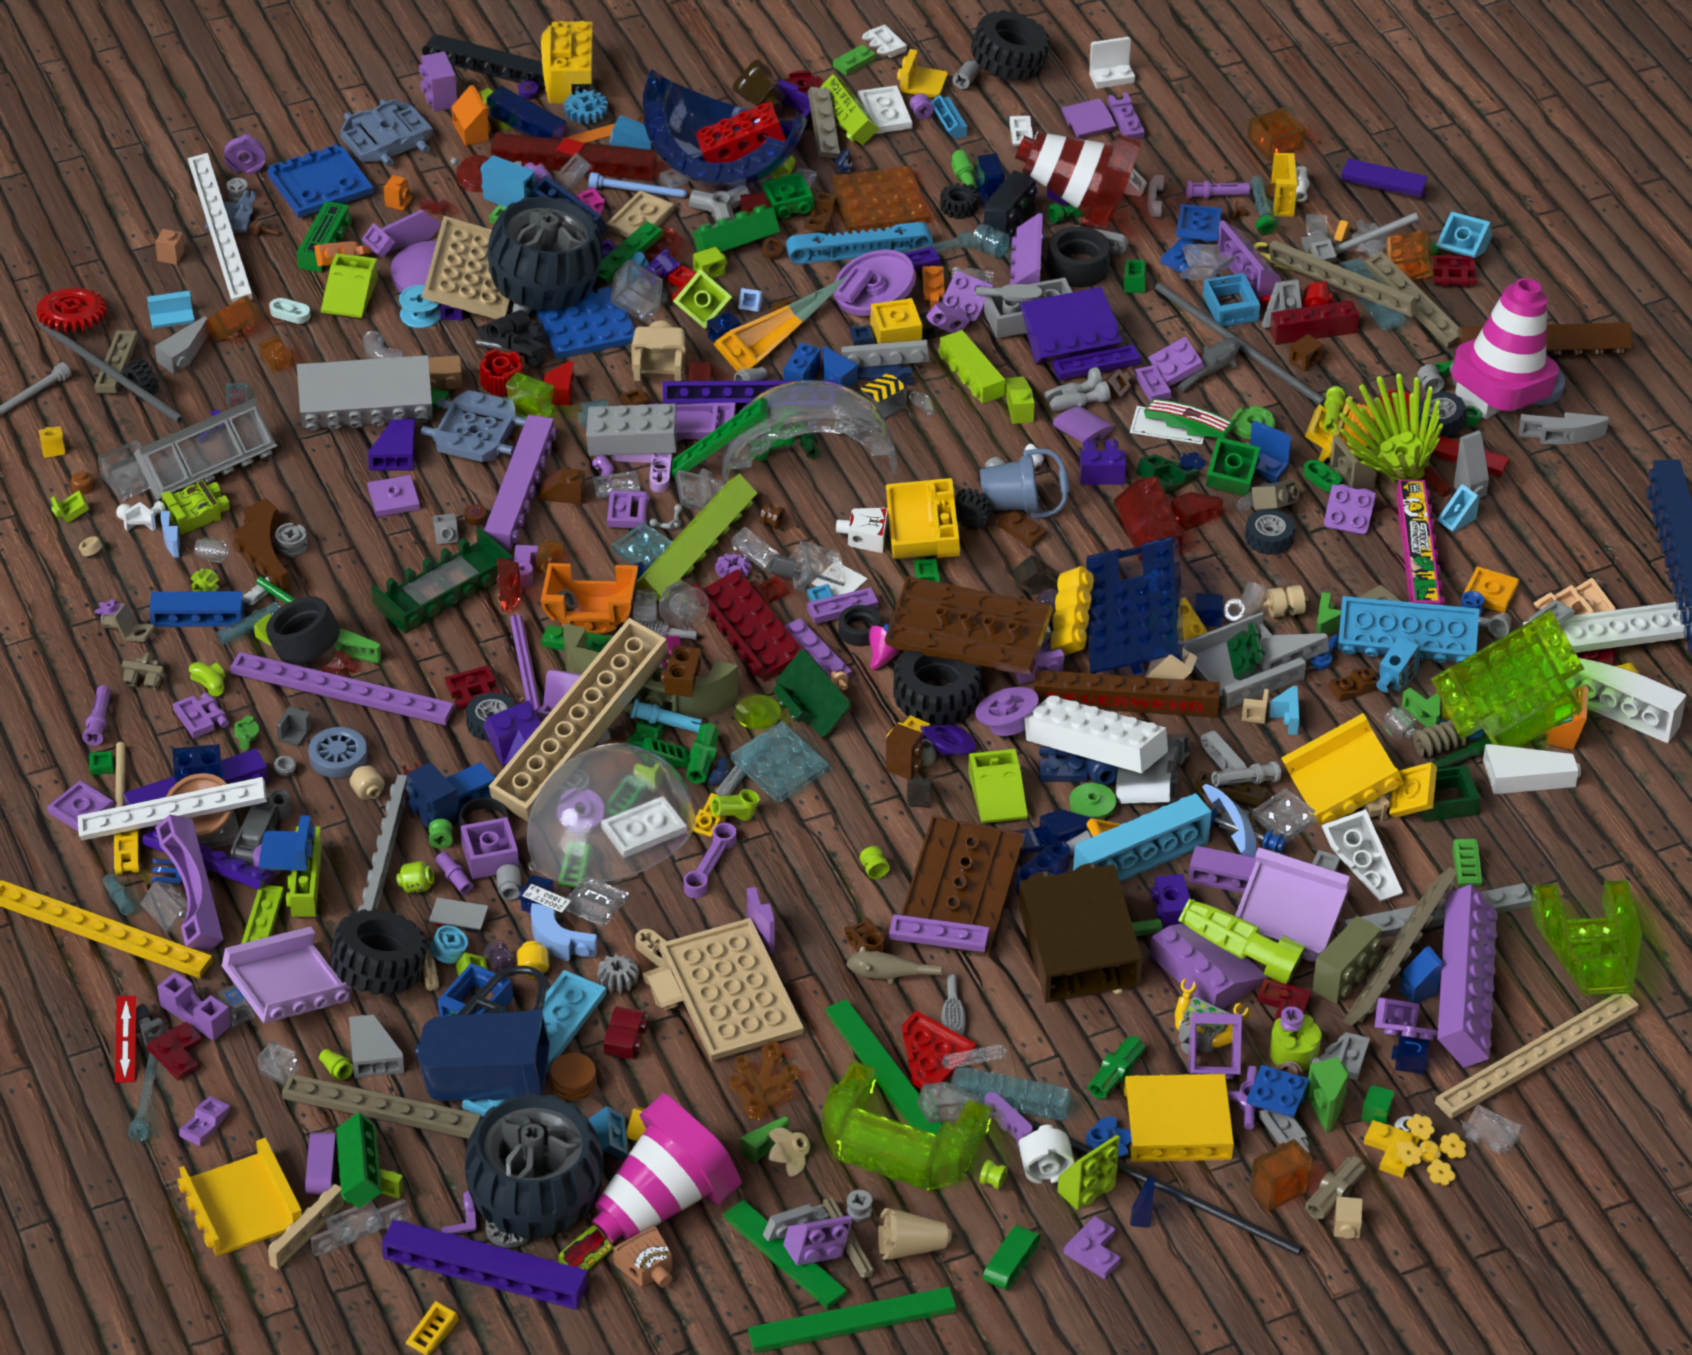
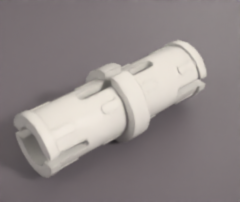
M1298 166L1296 168V201L1304 202L1307 199V189L1309 188V180L1307 179L1308 169L1304 166Z

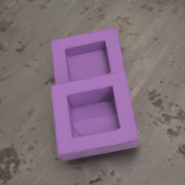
M209 1096L195 1108V1116L180 1128L179 1136L201 1146L222 1123L230 1111V1105Z

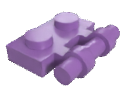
M207 692L201 695V700L199 701L193 695L173 703L174 712L193 739L214 731V723L219 724L222 728H226L229 725L224 710L219 709L216 699Z

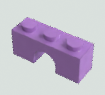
M176 972L157 986L160 1006L182 1021H187L193 1028L211 1040H216L231 1027L229 1007L211 995L202 1002L193 990V983Z

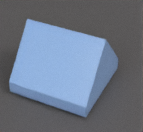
M741 288L738 309L759 312L763 302L762 291Z

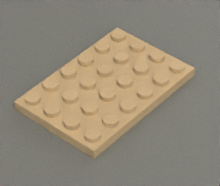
M444 216L422 298L492 319L504 317L507 312L509 298L506 299L501 295L499 288L495 287L488 264V242L492 230Z
M751 918L659 944V950L682 992L683 1002L711 1061L803 1034L804 1028Z

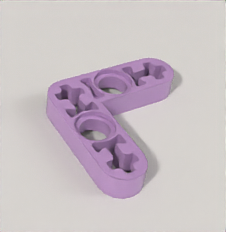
M672 453L609 455L612 460L618 462L651 463V490L661 493L669 489ZM663 465L666 468L658 469L656 466Z

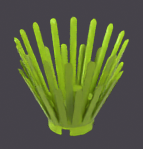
M1396 374L1398 394L1396 392L1391 394L1395 415L1382 376L1377 377V383L1387 414L1380 398L1376 397L1373 402L1365 385L1361 384L1359 389L1380 430L1364 407H1361L1359 410L1350 397H1347L1346 402L1375 442L1344 413L1340 412L1339 416L1377 455L1346 430L1340 428V432L1349 441L1346 443L1355 449L1350 450V452L1364 460L1360 461L1362 464L1387 475L1392 482H1395V479L1419 480L1425 474L1424 468L1426 466L1428 468V460L1440 439L1438 436L1443 426V423H1441L1435 432L1440 416L1438 409L1440 402L1438 399L1435 402L1426 434L1433 388L1429 386L1427 390L1419 432L1420 380L1418 377L1414 378V392H1411L1409 395L1410 430L1401 374Z

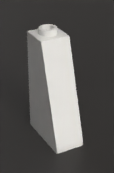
M1493 744L1485 745L1483 762L1493 794L1576 787L1577 777L1581 776L1580 764L1576 763L1573 754Z

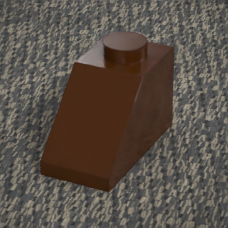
M562 468L541 483L538 500L581 505L585 493V470Z

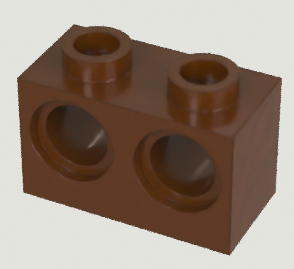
M673 645L671 654H667L666 657L667 670H663L661 675V684H665V694L693 697L701 667L700 648Z

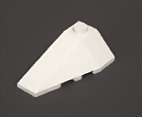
M1367 810L1322 825V829L1333 851L1380 902L1403 894Z

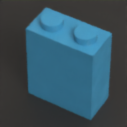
M494 155L482 164L483 199L507 207L512 202L521 201L522 198H535L531 190L535 186V171Z

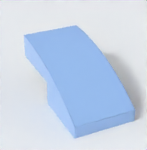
M161 511L162 531L166 547L174 558H179L180 540L178 526L171 525L170 511Z

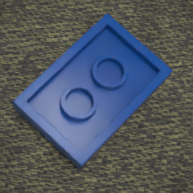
M1181 204L1176 237H1181L1184 240L1201 239L1204 242L1218 241L1222 208Z

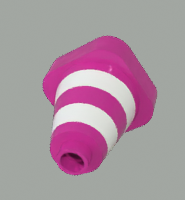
M1529 278L1518 279L1516 283L1505 288L1477 338L1457 347L1451 369V375L1458 383L1491 407L1499 410H1517L1548 398L1553 393L1559 373L1558 364L1546 355L1547 296L1541 290V285Z
M662 1093L640 1113V1118L646 1130L595 1203L600 1214L592 1222L611 1243H614L620 1236L628 1240L652 1226H657L704 1197H708L712 1202L720 1205L742 1184L731 1157L723 1145L710 1131L665 1093Z

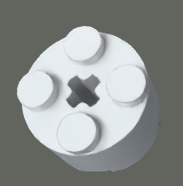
M1042 1125L1037 1131L1019 1140V1149L1025 1175L1034 1183L1043 1184L1042 1180L1051 1179V1183L1058 1182L1059 1175L1074 1164L1068 1135L1061 1130L1053 1129L1052 1125Z

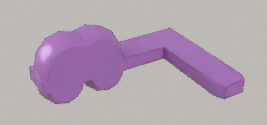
M469 1190L464 1192L466 1223L443 1227L441 1232L460 1234L477 1230V1208L470 1196Z

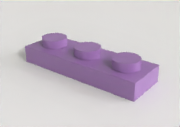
M870 587L808 602L807 610L814 624L838 619L841 612L849 606L859 604L878 609L879 602Z

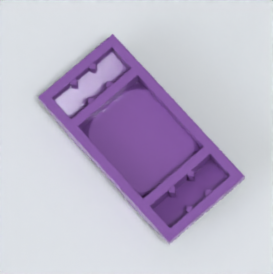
M735 403L676 404L678 421L677 442L683 439L701 440L735 416Z

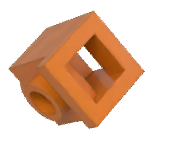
M392 175L384 186L385 206L401 211L407 208L413 200V196L410 195V188H408L407 178Z

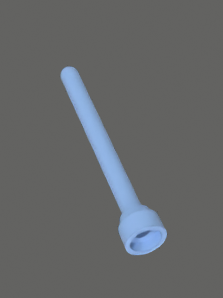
M593 172L590 173L589 189L594 187L597 190L604 186L680 198L687 196L686 190L606 179L600 176L599 173Z

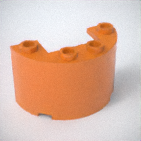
M548 563L540 600L543 610L552 621L557 620L560 622L562 627L566 623L586 628V632L594 634L613 631L621 622L624 623L630 614L638 566L615 565L616 581L573 580L571 564ZM564 589L571 591L577 599V608L572 612L566 611L565 596L556 595Z

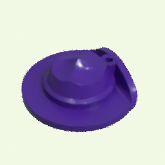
M956 725L920 726L923 734L941 754L969 755L976 748L973 738Z

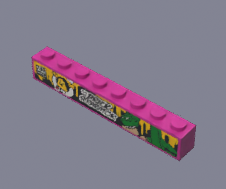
M1398 480L1396 498L1409 602L1444 605V597L1440 596L1442 593V581L1438 580L1440 577V566L1436 565L1438 551L1434 550L1436 535L1432 534L1434 531V520L1430 519L1432 516V505L1428 504L1430 501V490L1426 489L1425 480Z

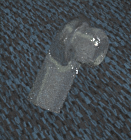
M912 391L910 393L909 399L911 403L922 408L926 417H932L935 414L932 400L928 395L919 393V391Z

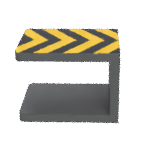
M889 372L861 387V392L869 397L871 401L862 405L860 410L876 423H880L907 408V386Z

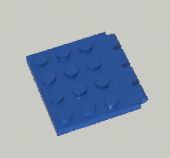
M337 144L323 148V152L317 150L304 154V158L298 156L285 160V165L283 162L268 166L269 170H267L269 179L298 218L319 212L325 201L345 204L346 202L374 194L373 186L345 148L343 146L338 147Z
M611 286L596 289V293L590 290L583 300H579L572 307L560 308V310L556 311L535 310L540 323L544 325L543 330L546 332V337L556 359L630 345L633 342L635 328L617 289H612Z

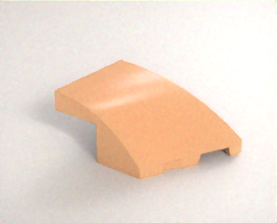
M1590 578L1576 588L1570 585L1556 595L1550 592L1534 602V606L1541 610L1554 600H1557L1574 609V615L1616 610L1593 578Z

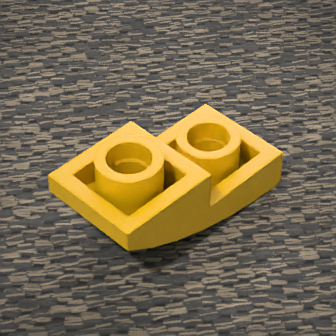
M713 793L710 794L704 809L699 810L690 828L691 831L713 838V828L717 824L724 823L727 816H713L710 802L713 796H719Z

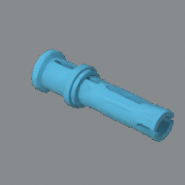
M635 698L630 714L632 719L637 717L648 720L650 724L659 722L695 732L696 734L702 719L661 709L656 703L651 705L640 702L638 698Z

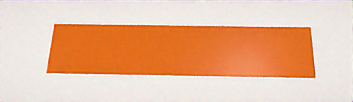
M615 124L566 138L583 143L610 136ZM564 138L544 144L550 153L555 152Z

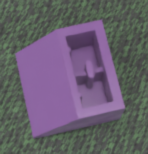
M835 1217L788 1226L784 1247L797 1266L840 1258L843 1256L852 1217Z

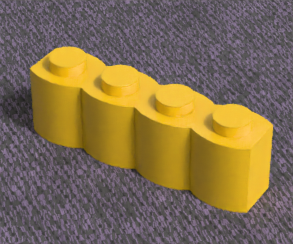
M1083 566L1063 572L1058 578V593L1055 599L1056 612L1053 616L1054 630L1051 634L1050 644L1053 651L1061 649L1064 656L1084 649L1087 634L1085 630L1089 621L1090 591L1093 587L1094 578L1092 573Z

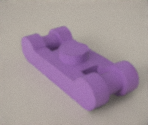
M987 1093L984 1098L986 1105L984 1107V1116L990 1120L994 1119L1002 1130L1012 1135L1017 1140V1147L1019 1148V1140L1032 1133V1125L997 1093Z

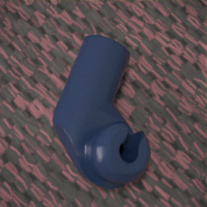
M842 150L834 161V164L841 173H848L852 168V163H847L851 157L848 150Z
M719 758L716 761L717 769L707 775L706 779L709 785L721 784L730 773L726 758Z

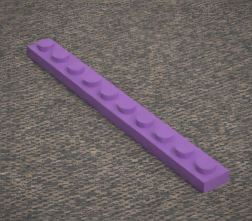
M243 652L238 653L230 667L231 674L443 725L447 724L454 711V703Z

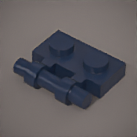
M1039 747V756H1048V759H1040L1039 762L1040 782H1087L1086 759H1077V757L1083 756L1051 747ZM1056 757H1069V759H1056Z

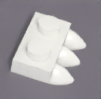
M886 25L869 30L862 36L863 40L871 41L870 47L878 48L877 54L887 55L891 58L906 52L907 45Z

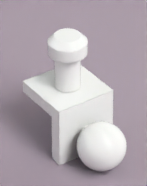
M161 501L154 503V507L151 509L141 502L132 507L128 504H121L117 508L116 514L119 519L124 520V528L127 531L138 524H144L153 531L156 529L155 516L161 515V511H166V506Z

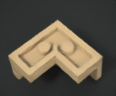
M1157 648L1145 677L1184 680L1192 673L1197 656L1184 648L1175 656L1168 654L1161 648Z

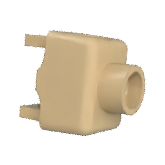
M655 321L649 327L640 326L635 329L631 347L634 381H640L641 373L675 374V381H681L682 374L686 371L684 329L672 327L666 321Z

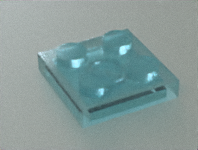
M641 523L612 544V551L632 565H637L638 569L645 572L672 541L647 524Z

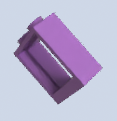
M1190 1012L1189 1073H1194V1075L1209 1073L1225 1074V1079H1234V1074H1240L1242 1014ZM1197 1023L1233 1024L1231 1067L1196 1066Z

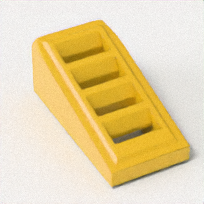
M435 1301L405 1342L406 1345L423 1355H430L458 1323L457 1313ZM438 1317H440V1318L444 1319L445 1321H444L443 1323H441L440 1321H438V1320H436V1319H437ZM434 1324L435 1326L439 1327L438 1331H436L430 1326ZM427 1331L434 1336L431 1339L423 1333ZM420 1338L428 1344L424 1347L416 1341Z

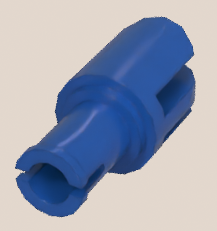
M153 859L154 865L175 866L171 860ZM152 868V873L155 875L175 876V878L152 877L151 882L181 884L183 882L177 868Z

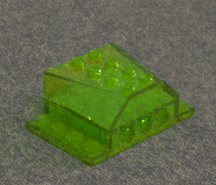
M1552 610L1545 612L1431 678L1461 739L1483 728L1493 745L1520 747L1583 711L1565 680L1584 670V667Z

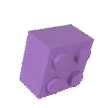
M445 51L421 56L422 64L419 65V71L423 80L420 81L422 93L425 92L427 104H431L434 112L451 109L452 105L457 101L456 76Z
M508 817L461 826L462 847L472 879L496 875L498 868L506 864L515 865L519 868L518 850Z

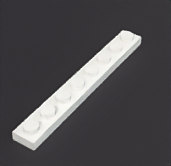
M263 777L79 815V837L83 841L158 825L169 814L193 818L267 802L265 781Z

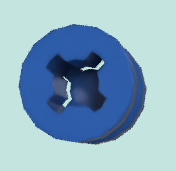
M1476 591L1465 592L1462 595L1460 607L1478 608L1480 617L1483 611L1484 597Z

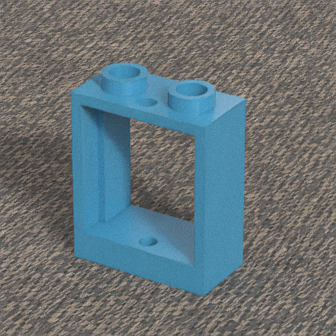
M1244 273L1204 280L1203 297L1215 322L1222 327L1259 321L1260 303ZM1239 293L1243 302L1220 306L1216 297Z

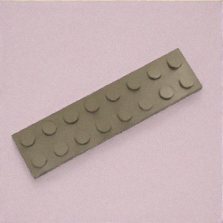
M1449 866L1428 886L1343 1019V1023L1350 1026L1357 1021L1361 1023L1368 1013L1371 1014L1376 1009L1378 997H1382L1390 987L1388 981L1399 973L1401 969L1399 964L1409 957L1412 952L1410 949L1411 945H1415L1423 935L1421 929L1423 927L1426 928L1434 917L1432 915L1433 910L1436 911L1445 900L1442 896L1444 893L1447 894L1454 886L1453 878L1457 871Z

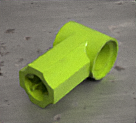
M750 789L742 790L739 795L713 796L710 802L711 812L713 816L735 815L740 820L748 821L752 819L760 797Z

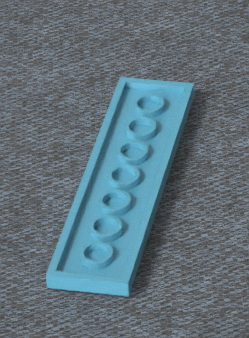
M563 970L547 991L543 1008V1015L551 1044L546 1073L549 1071L552 1062L561 1055L607 994L606 987L566 970ZM505 1099L464 1100L462 1106L463 1109L481 1114V1117H483L492 1106H498Z

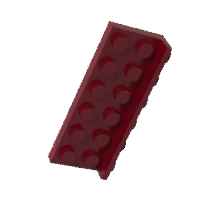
M738 569L704 589L698 583L693 585L696 593L693 597L699 606H704L707 617L710 620L714 619L716 621L715 625L721 634L725 633L727 635L726 639L730 646L738 649L737 652L743 662L747 661L754 676L758 675L763 682L785 670L798 652L802 650L801 646Z

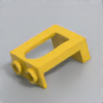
M1274 153L1271 184L1276 183L1273 216L1294 217L1297 192L1295 153Z

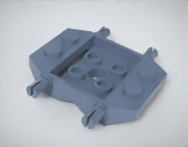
M384 98L374 110L360 111L355 114L346 112L344 114L346 122L340 130V138L361 162L383 161L387 167H390L394 164L390 157L416 147L424 154L430 150L426 142L433 136V128L410 104L395 99L387 101ZM361 126H363L367 130V133L375 139L378 145L374 144V142L360 128Z
M468 390L451 401L439 398L437 407L448 410L438 428L423 426L421 435L433 437L437 452L486 462L497 460L500 453L513 455L514 446L505 445V440L511 435L516 425L524 426L527 418L515 415L513 400ZM474 413L480 414V415H484V416H489V417L483 418V417L475 416ZM495 418L502 419L503 422L496 421Z

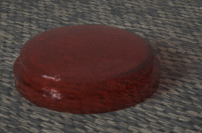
M483 155L469 156L458 165L456 178L461 187L471 192H483L481 167L489 157Z
M659 227L662 229L663 236L643 252L644 258L648 261H653L667 248L670 250L671 256L674 257L681 245L679 235L672 229Z

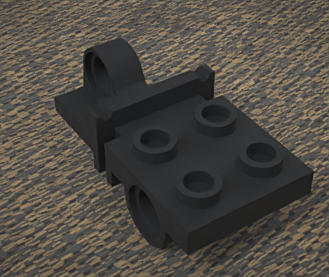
M518 310L493 320L477 329L478 336L485 338L489 342H494L504 349L516 351L517 354L524 357L525 363L531 368L542 365L545 361L546 332L543 331L544 325L538 326L537 322L530 324V318L523 310Z

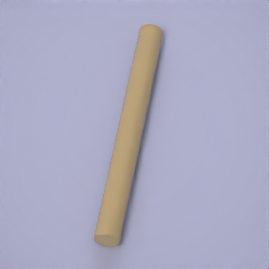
M124 742L116 744L115 808L125 806L126 745Z

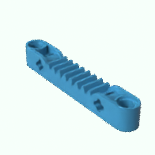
M924 222L894 225L891 229L886 227L885 231H882L880 228L877 229V232L869 229L868 233L861 230L859 234L856 231H853L852 234L845 231L844 235L837 232L836 236H833L831 233H828V236L823 233L791 236L786 241L790 261L794 264L855 259L865 253L876 250H895L906 253L933 245L929 226Z

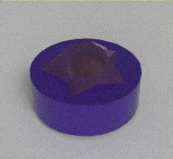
M532 81L520 83L518 86L519 96L524 99L535 98L538 95V85Z

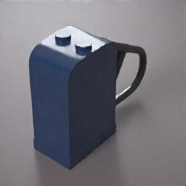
M531 966L505 968L497 972L457 1015L452 1013L451 1016L435 1017L424 1024L420 1043H416V1057L418 1058L421 1075L430 1098L447 1101L507 1099L513 1096L515 1098L526 1096V1094L537 1093V1095L543 1096L551 1044L543 1015L547 979L540 970ZM511 975H531L539 983L536 1005L533 1010L507 1012L505 1006L485 999L502 979ZM477 1006L489 1010L483 1014H471Z

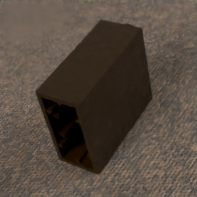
M1087 863L1079 866L1073 872L1053 875L1050 872H1038L1031 875L1027 880L1020 881L1019 911L1045 1003L1141 986L1142 956L1114 864L1100 867L1095 863Z

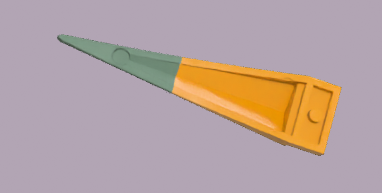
M846 277L781 309L730 330L717 339L714 346L737 372L740 369L756 367L838 289Z

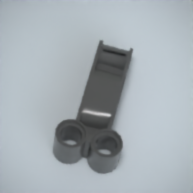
M266 789L267 802L248 806L249 812L233 844L230 857L243 859L245 863H250L254 866L253 852L257 846L262 844L264 832L273 831L277 821L287 820L292 815L290 794L287 791L278 789L270 794Z

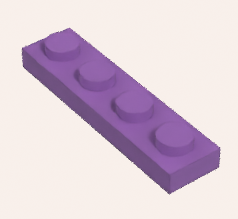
M800 618L784 626L801 648L808 651L830 678V674L833 671L836 673L845 672L849 679L852 678V671Z
M893 914L889 939L985 952L989 927Z

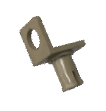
M124 603L114 615L104 614L101 618L102 627L105 629H118L124 641L144 642L155 629L153 624H136L128 605ZM140 630H146L142 635H135Z

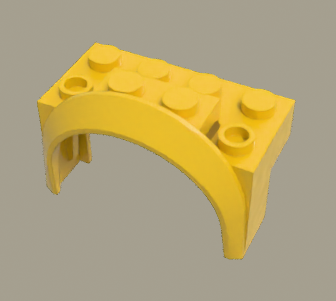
M552 22V25H549L542 33V66L549 103H565V98H569V94H572V84H592V22Z

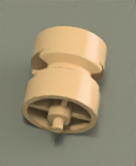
M1301 585L1289 586L1285 591L1283 588H1272L1267 591V602H1264V607L1268 606L1272 618L1283 617L1286 612L1290 615H1299L1305 613V601H1308L1309 598L1304 596Z

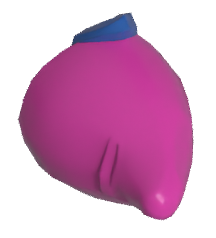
M885 624L884 627L872 626L869 630V642L872 649L870 667L873 670L881 668L900 652L899 649H894L885 643L884 639L889 624Z

